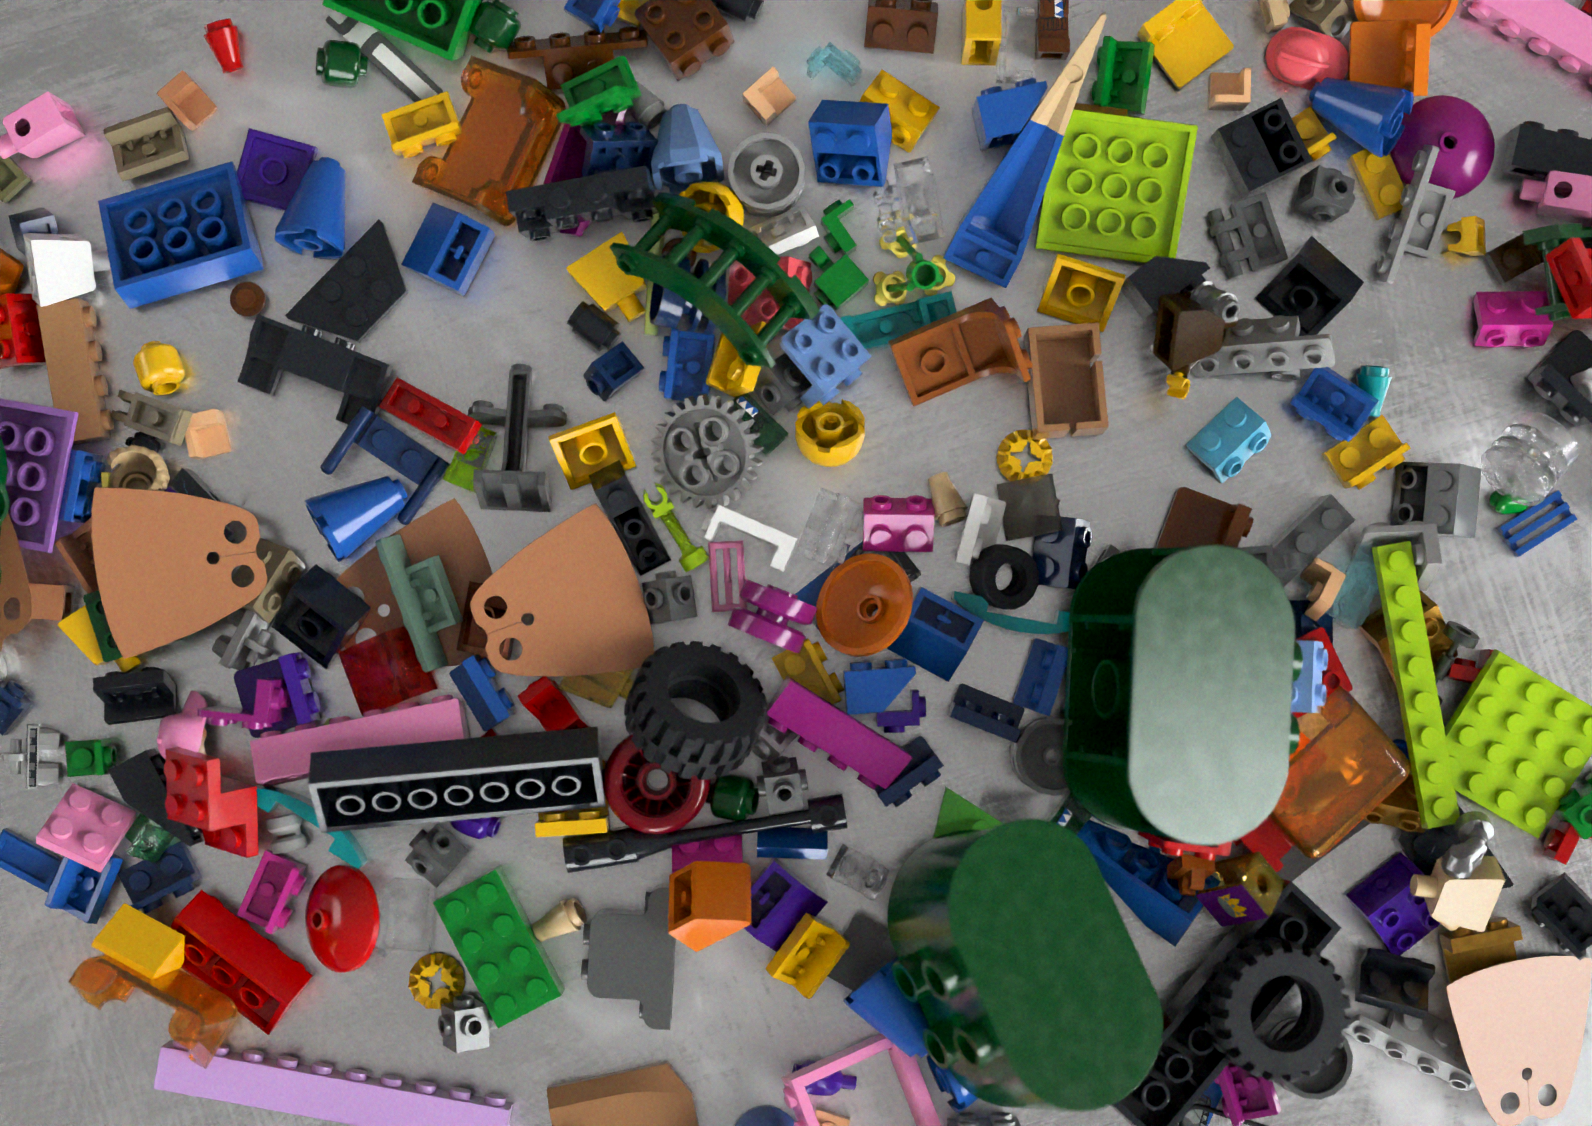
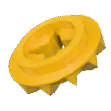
M1016 430L1006 436L999 445L997 451L999 470L1012 483L1018 485L1037 483L1047 475L1052 466V448L1046 439L1033 440L1032 430ZM1027 443H1029L1030 455L1040 460L1028 462L1024 471L1021 472V460L1010 455V453L1022 452Z
M431 953L425 955L414 964L409 972L408 988L411 990L414 1000L422 1004L426 1009L441 1010V1004L453 1002V998L460 996L464 990L465 975L463 969L453 957L447 954ZM442 968L440 973L442 974L441 981L451 987L440 986L432 995L431 983L423 977H433Z

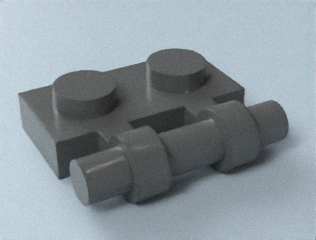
M1266 192L1232 203L1230 207L1234 218L1225 220L1221 208L1208 212L1212 224L1209 229L1212 237L1217 239L1222 254L1219 258L1222 267L1226 266L1230 279L1243 275L1239 263L1241 260L1248 258L1252 271L1288 259ZM1235 229L1239 230L1244 245L1243 248L1235 250L1229 231Z

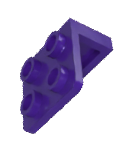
M300 652L278 657V659L235 672L234 682L242 709L254 710L257 679L284 678L291 699L289 708L284 710L283 721L272 723V728H264L263 730L249 729L252 737L260 738V734L264 732L283 731L320 719L318 713L321 711L320 702L316 692H312L308 679L311 677L310 668L307 660L302 658Z

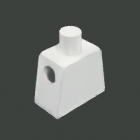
M23 234L32 297L40 307L95 290L94 272L111 270L107 249L91 251L89 240L82 235Z

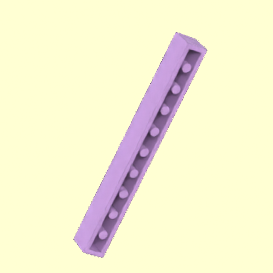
M174 1037L173 1041L170 1040L161 1046L153 1089L355 1126H509L514 1104L507 1102L506 1097L499 1094L488 1093L485 1094V1097L471 1095L470 1090L460 1087H452L450 1091L436 1089L437 1085L435 1083L427 1081H416V1084L413 1085L402 1083V1078L394 1075H381L380 1079L367 1076L368 1072L361 1069L349 1068L346 1072L332 1070L333 1065L323 1062H313L309 1066L298 1064V1059L290 1056H278L276 1060L263 1057L264 1053L257 1050H243L242 1053L229 1051V1046L224 1044L210 1043L208 1047L194 1045L195 1040L185 1037Z

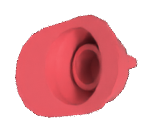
M1289 27L1282 29L1272 37L1266 49L1265 58L1267 66L1274 77L1285 83L1312 90L1316 82H1322L1326 77L1343 80L1348 72L1349 56L1343 44L1329 35L1306 28Z

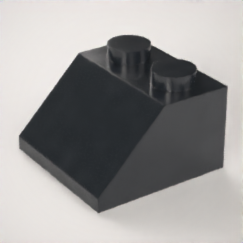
M1311 236L1288 259L1255 298L1276 316H1299V336L1317 335L1354 298L1364 281Z
M315 564L291 587L271 627L323 668L327 669L360 628L371 607L361 597L352 593L338 582L333 575Z

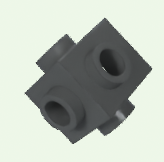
M1318 165L1300 177L1295 209L1313 215L1318 221L1331 223L1351 210L1355 201V195L1353 194L1355 179L1343 175L1337 169Z
M786 353L774 359L775 364L772 368L763 367L760 370L754 387L755 393L772 415H775L783 408H786L788 412L795 409L802 403L800 399L802 394L812 386Z
M676 570L656 573L655 581L642 583L644 603L647 608L650 624L697 617L691 575L677 577Z
M778 756L769 761L761 762L763 775L756 776L759 797L766 796L769 816L803 811L802 791L808 790L806 770L798 769L796 757Z
M437 823L428 833L422 829L409 843L413 850L405 861L412 866L418 875L423 876L437 888L456 868L469 850L450 831L445 830Z
M472 995L456 996L453 998V1002L441 1004L438 1029L443 1038V1046L455 1053L489 1047V1028L492 1026V1016L486 1004L476 1000Z

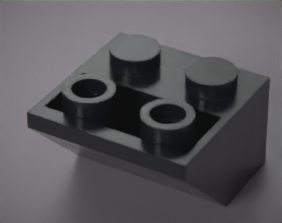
M1282 98L1218 128L1211 136L1241 199L1277 182L1312 162Z
M1155 256L1124 280L1121 291L1143 320L1150 314L1156 319L1160 295L1192 292L1197 285L1206 281L1202 274L1209 270L1210 267L1206 262Z

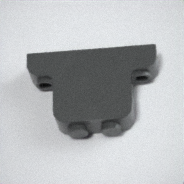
M668 883L657 885L652 892L646 891L644 910L605 908L595 914L590 924H584L583 945H589L588 959H582L581 980H587L589 992L597 998L640 1001L639 1018L643 1019L648 1027L659 1030H670L672 1024L676 938L668 933Z

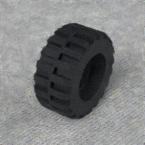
M683 641L672 643L670 648L663 646L655 650L654 654L648 656L642 663L627 696V701L624 705L625 726L629 735L633 734L632 742L638 750L642 749L645 752L643 756L650 763L655 761L661 765V770L669 774L671 771L679 773L681 778L691 779L692 776H697L698 780L711 779L713 774L716 778L729 774L731 770L739 768L749 756L765 724L767 700L765 694L762 693L763 687L759 679L752 677L753 671L747 664L742 665L738 662V656L731 652L728 655L720 651L721 647L713 644L710 647L703 646V642L692 641L689 645H685ZM688 698L698 701L711 709L720 722L707 723L695 720L681 712L671 699Z
M1263 937L1262 941L1253 938L1243 943L1244 949L1233 947L1226 953L1229 960L1226 963L1218 961L1213 968L1217 972L1214 981L1208 979L1205 990L1210 992L1209 999L1203 1000L1202 1011L1208 1013L1210 1018L1205 1019L1204 1023L1207 1032L1215 1036L1212 1039V1043L1216 1049L1224 1053L1225 1058L1232 1064L1256 1077L1260 1076L1268 1081L1279 1082L1281 1078L1287 1082L1299 1081L1301 1078L1300 1073L1310 1077L1319 1072L1317 1067L1319 1063L1328 1065L1334 1059V1056L1331 1054L1334 1047L1336 1046L1341 1049L1345 1041L1344 1038L1340 1037L1343 1028L1349 1029L1350 1017L1345 1016V1009L1351 1007L1350 998L1341 992V990L1345 989L1346 984L1341 975L1333 973L1336 967L1329 959L1321 957L1320 953L1316 950L1287 939ZM1282 975L1288 976L1295 981L1300 991L1302 1002L1300 1016L1295 1026L1285 1036L1274 1041H1263L1256 1036L1251 1025L1250 1009L1253 998L1260 987L1270 979Z

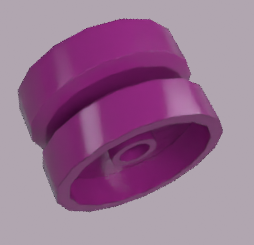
M746 579L739 596L743 601L757 606L758 609L755 613L742 607L734 608L727 625L800 654L806 637L803 632L789 627L787 624L789 620L805 626L812 624L818 608L797 600V595L770 584L765 587Z

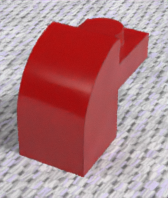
M542 676L540 679L532 682L527 689L517 696L522 705L539 720L545 731L590 727L566 692L554 679L551 681L547 676Z

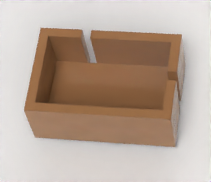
M1099 322L1028 328L1023 339L1024 348L1033 368L1028 369L1031 380L1027 381L1033 440L1062 438L1066 436L1069 430H1071V437L1103 434L1109 427L1103 363L1102 361H1097L1102 354Z

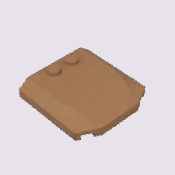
M668 1061L547 1087L552 1126H699L693 1093L688 1085L672 1069V1065Z

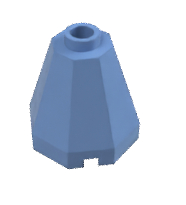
M687 104L672 106L662 116L657 136L658 144L654 148L651 160L655 189L663 191L662 185L669 187L671 194L679 195L680 192L685 191L693 183L711 182L716 178L718 182L725 180L721 152L698 109L692 108Z

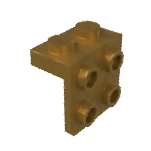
M1498 917L1488 920L1484 932L1460 926L1456 930L1439 933L1449 984L1476 971L1516 961L1517 955L1514 941L1523 940L1520 925L1507 920L1506 917Z

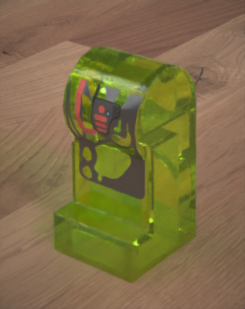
M481 426L465 454L463 455L458 451L455 452L443 480L476 493L473 485L474 469H486L496 442L497 432Z

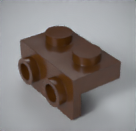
M869 0L864 47L933 54L938 19V3L932 2V0Z

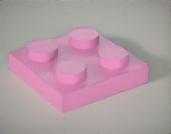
M72 783L37 834L36 844L101 873L135 821L136 811Z

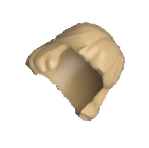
M132 444L128 447L116 448L115 451L109 452L106 461L113 470L109 477L111 488L166 490L170 480L168 469L162 456L154 450Z

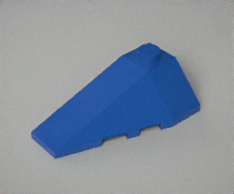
M1088 820L1077 834L1090 849L1105 882L1146 927L1175 947L1204 907L1196 895L1215 891L1221 882L1213 875H1210L1205 879L1204 889L1202 891L1196 890L1195 896L1180 895L1178 881L1167 879V865L1174 859L1160 854L1161 848L1152 846L1145 848L1131 842L1128 835Z

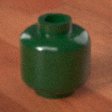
M499 0L482 2L470 25V32L476 36L473 43L492 54L495 48L500 51H507L521 28V22L517 19L519 13Z
M328 40L324 43L323 48H317L316 75L321 76L322 82L325 85L352 88L358 84L359 76L366 77L368 58L361 55L360 47L355 42Z
M727 774L717 777L714 783H710L709 793L705 802L710 804L711 812L715 817L741 821L746 820L749 815L756 813L759 804L758 788L754 786L753 780L749 777Z

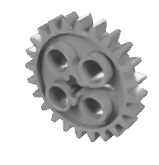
M702 394L698 396L697 401L691 396L685 398V405L681 402L673 404L675 413L669 411L663 414L668 424L661 423L655 427L662 433V436L652 438V442L659 445L660 450L651 453V456L661 459V463L656 465L654 470H664L665 472L660 483L670 481L673 485L670 488L669 494L672 495L681 491L680 502L682 503L689 501L693 497L694 508L702 506L704 501L707 509L716 507L717 502L723 507L729 504V498L733 501L742 498L740 491L746 492L752 488L747 480H755L759 477L752 467L763 464V461L755 458V453L764 450V448L754 445L753 442L761 433H751L749 430L755 422L754 419L743 421L742 417L745 409L732 411L734 406L733 400L726 401L721 405V395L713 396L710 402L707 394ZM714 421L722 427V436L720 438L716 437L712 431ZM696 422L700 423V428L696 426ZM683 432H686L691 439L689 448H686L681 442ZM709 447L711 454L705 456L703 449ZM725 455H728L733 461L734 467L732 471L727 470L723 464ZM694 465L699 467L702 472L701 481L696 480L692 474ZM714 475L718 477V481L714 480Z

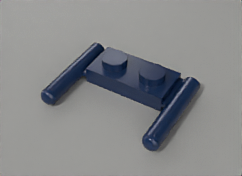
M362 405L320 468L323 473L332 474L352 444L356 443L418 484L405 507L397 516L401 524L408 525L450 464Z

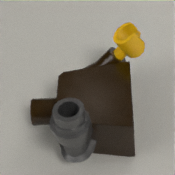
M1212 281L1200 283L1193 292L1160 295L1153 354L1171 370V373L1166 378V382L1170 386L1167 390L1168 396L1179 399L1186 398L1190 388V380L1187 378L1191 368L1203 358L1217 353L1222 347L1224 329L1235 327L1238 323V314L1241 307L1237 302V298L1233 293L1215 288Z

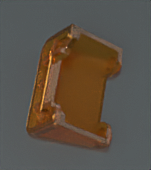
M471 55L466 68L461 74L462 89L471 97L460 120L463 133L456 135L457 140L449 144L443 159L435 156L425 158L418 165L412 183L503 226H509L517 218L509 213L506 191L533 186L562 125L561 122H558L556 114L566 110L565 102L537 79Z
M1341 686L1326 698L1325 706L1321 707V714L1329 724L1289 761L1288 776L1283 792L1271 813L1266 817L1284 839L1309 859H1316L1328 853L1404 782L1412 769L1410 761L1355 698Z
M105 953L84 960L68 981L85 1003L98 1010L102 1009L104 1003L111 1000H119L126 1003L134 989L174 1009L175 1013L169 1022L171 1038L177 1044L188 1049L190 1061L205 1069L233 1027L238 1016L237 1007L229 996L180 969L150 979Z

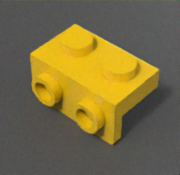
M883 69L872 81L859 101L889 105L892 128L891 142L909 153L913 150L920 136L940 109L939 106Z
M448 91L381 114L392 143V151L397 156L403 154L404 158L414 157L423 153V147L436 143L438 147L453 143L457 140L456 135L463 133Z
M805 913L781 948L775 953L765 970L773 978L794 986L803 997L811 999L848 949L850 943L832 924Z

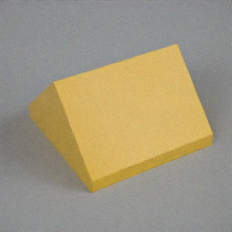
M1057 254L1052 262L1037 312L1075 324L1099 322V331L1104 332L1126 275Z
M615 412L548 436L571 490L590 484L589 475L618 460L622 463L625 471L637 467L621 421Z
M126 903L120 907L91 944L97 950L150 979L177 970L184 963L185 936Z

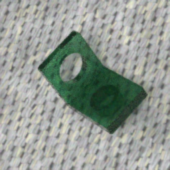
M140 813L125 834V837L132 843L126 853L136 858L157 863L175 836Z

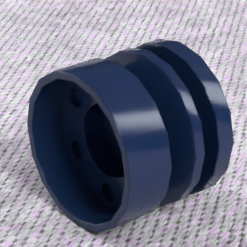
M664 251L661 257L665 258L670 252ZM686 256L678 266L699 279L709 268L708 260L700 258L692 273L690 272L689 256ZM726 271L710 288L724 301L726 297ZM653 282L649 312L651 324L675 329L682 314H685L687 331L694 332L699 324V332L701 334L711 335L714 332L716 325L702 312L679 295Z

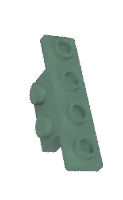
M399 534L376 540L379 559L386 570L391 584V591L399 605L404 626L409 632L415 648L416 658L421 664L422 670L426 673L448 665L437 632L462 622L463 618L440 556H434L411 565L403 540Z

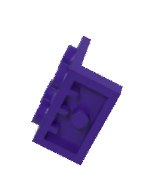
M1401 852L1346 894L1351 904L1371 923L1388 951L1399 956L1440 925L1438 921L1430 916L1424 897L1411 894L1410 881L1414 874L1424 875V873Z

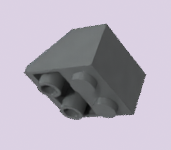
M1401 462L1397 465L1391 525H1404L1411 521H1422L1424 524H1436L1438 536L1475 538L1482 468L1455 463Z

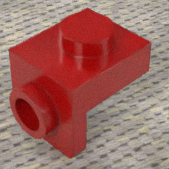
M1560 820L1556 829L1553 828L1548 833L1544 841L1546 849L1542 855L1567 865L1580 839V836L1570 823Z

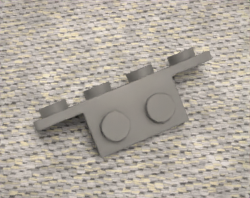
M1424 145L1423 149L1418 150L1412 162V170L1415 172L1411 184H1407L1401 194L1400 204L1403 207L1399 219L1395 218L1389 229L1388 238L1391 239L1388 251L1387 253L1383 252L1378 261L1377 272L1380 273L1378 277L1380 281L1393 284L1404 251L1430 259L1433 258L1456 192L1428 183L1439 152V147Z
M1279 315L1264 319L1242 318L1238 320L1235 327L1227 328L1225 340L1222 342V347L1217 353L1203 358L1192 367L1193 374L1199 377L1333 367L1335 365V355L1332 337L1330 334L1299 336V316L1286 317Z
M1390 1010L1386 1027L1357 1014L1350 1019L1349 1029L1343 1028V1031L1352 1035L1357 1042L1373 1045L1385 1051V1054L1393 1059L1404 1060L1416 1066L1424 1074L1435 1075L1447 1081L1455 1089L1470 1091L1476 1087L1468 1066L1454 1060L1459 1043L1456 1026L1430 1013H1427L1421 1019Z

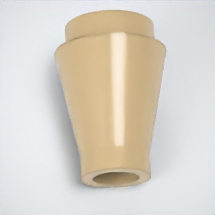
M943 472L930 477L928 482L934 507V519L939 520L941 527L950 526L966 519L965 510L968 507L951 482L948 473Z
M576 898L570 900L563 899L540 920L534 922L532 928L537 939L540 942H544L553 937L581 930V925L587 922V917L582 905Z

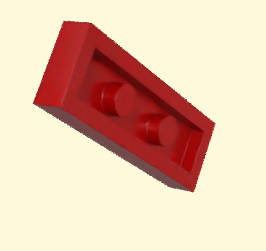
M396 377L379 405L382 410L463 455L482 426L481 423L398 377Z

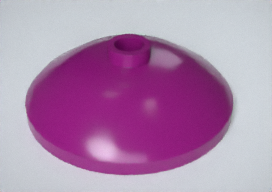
M1440 95L1422 99L1413 104L1410 115L1404 113L1401 124L1405 125V128L1397 144L1389 153L1404 186L1411 184L1415 172L1412 170V162L1417 151L1422 150L1424 145L1439 147L1428 183L1456 191L1453 199L1471 192L1485 179L1494 160L1495 142L1487 119L1475 106L1457 97ZM1444 138H1450L1453 141L1452 149L1444 146Z

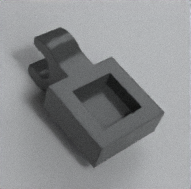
M1273 545L1236 548L1260 560L1274 575L1275 572L1289 573L1300 571L1299 553L1274 555Z

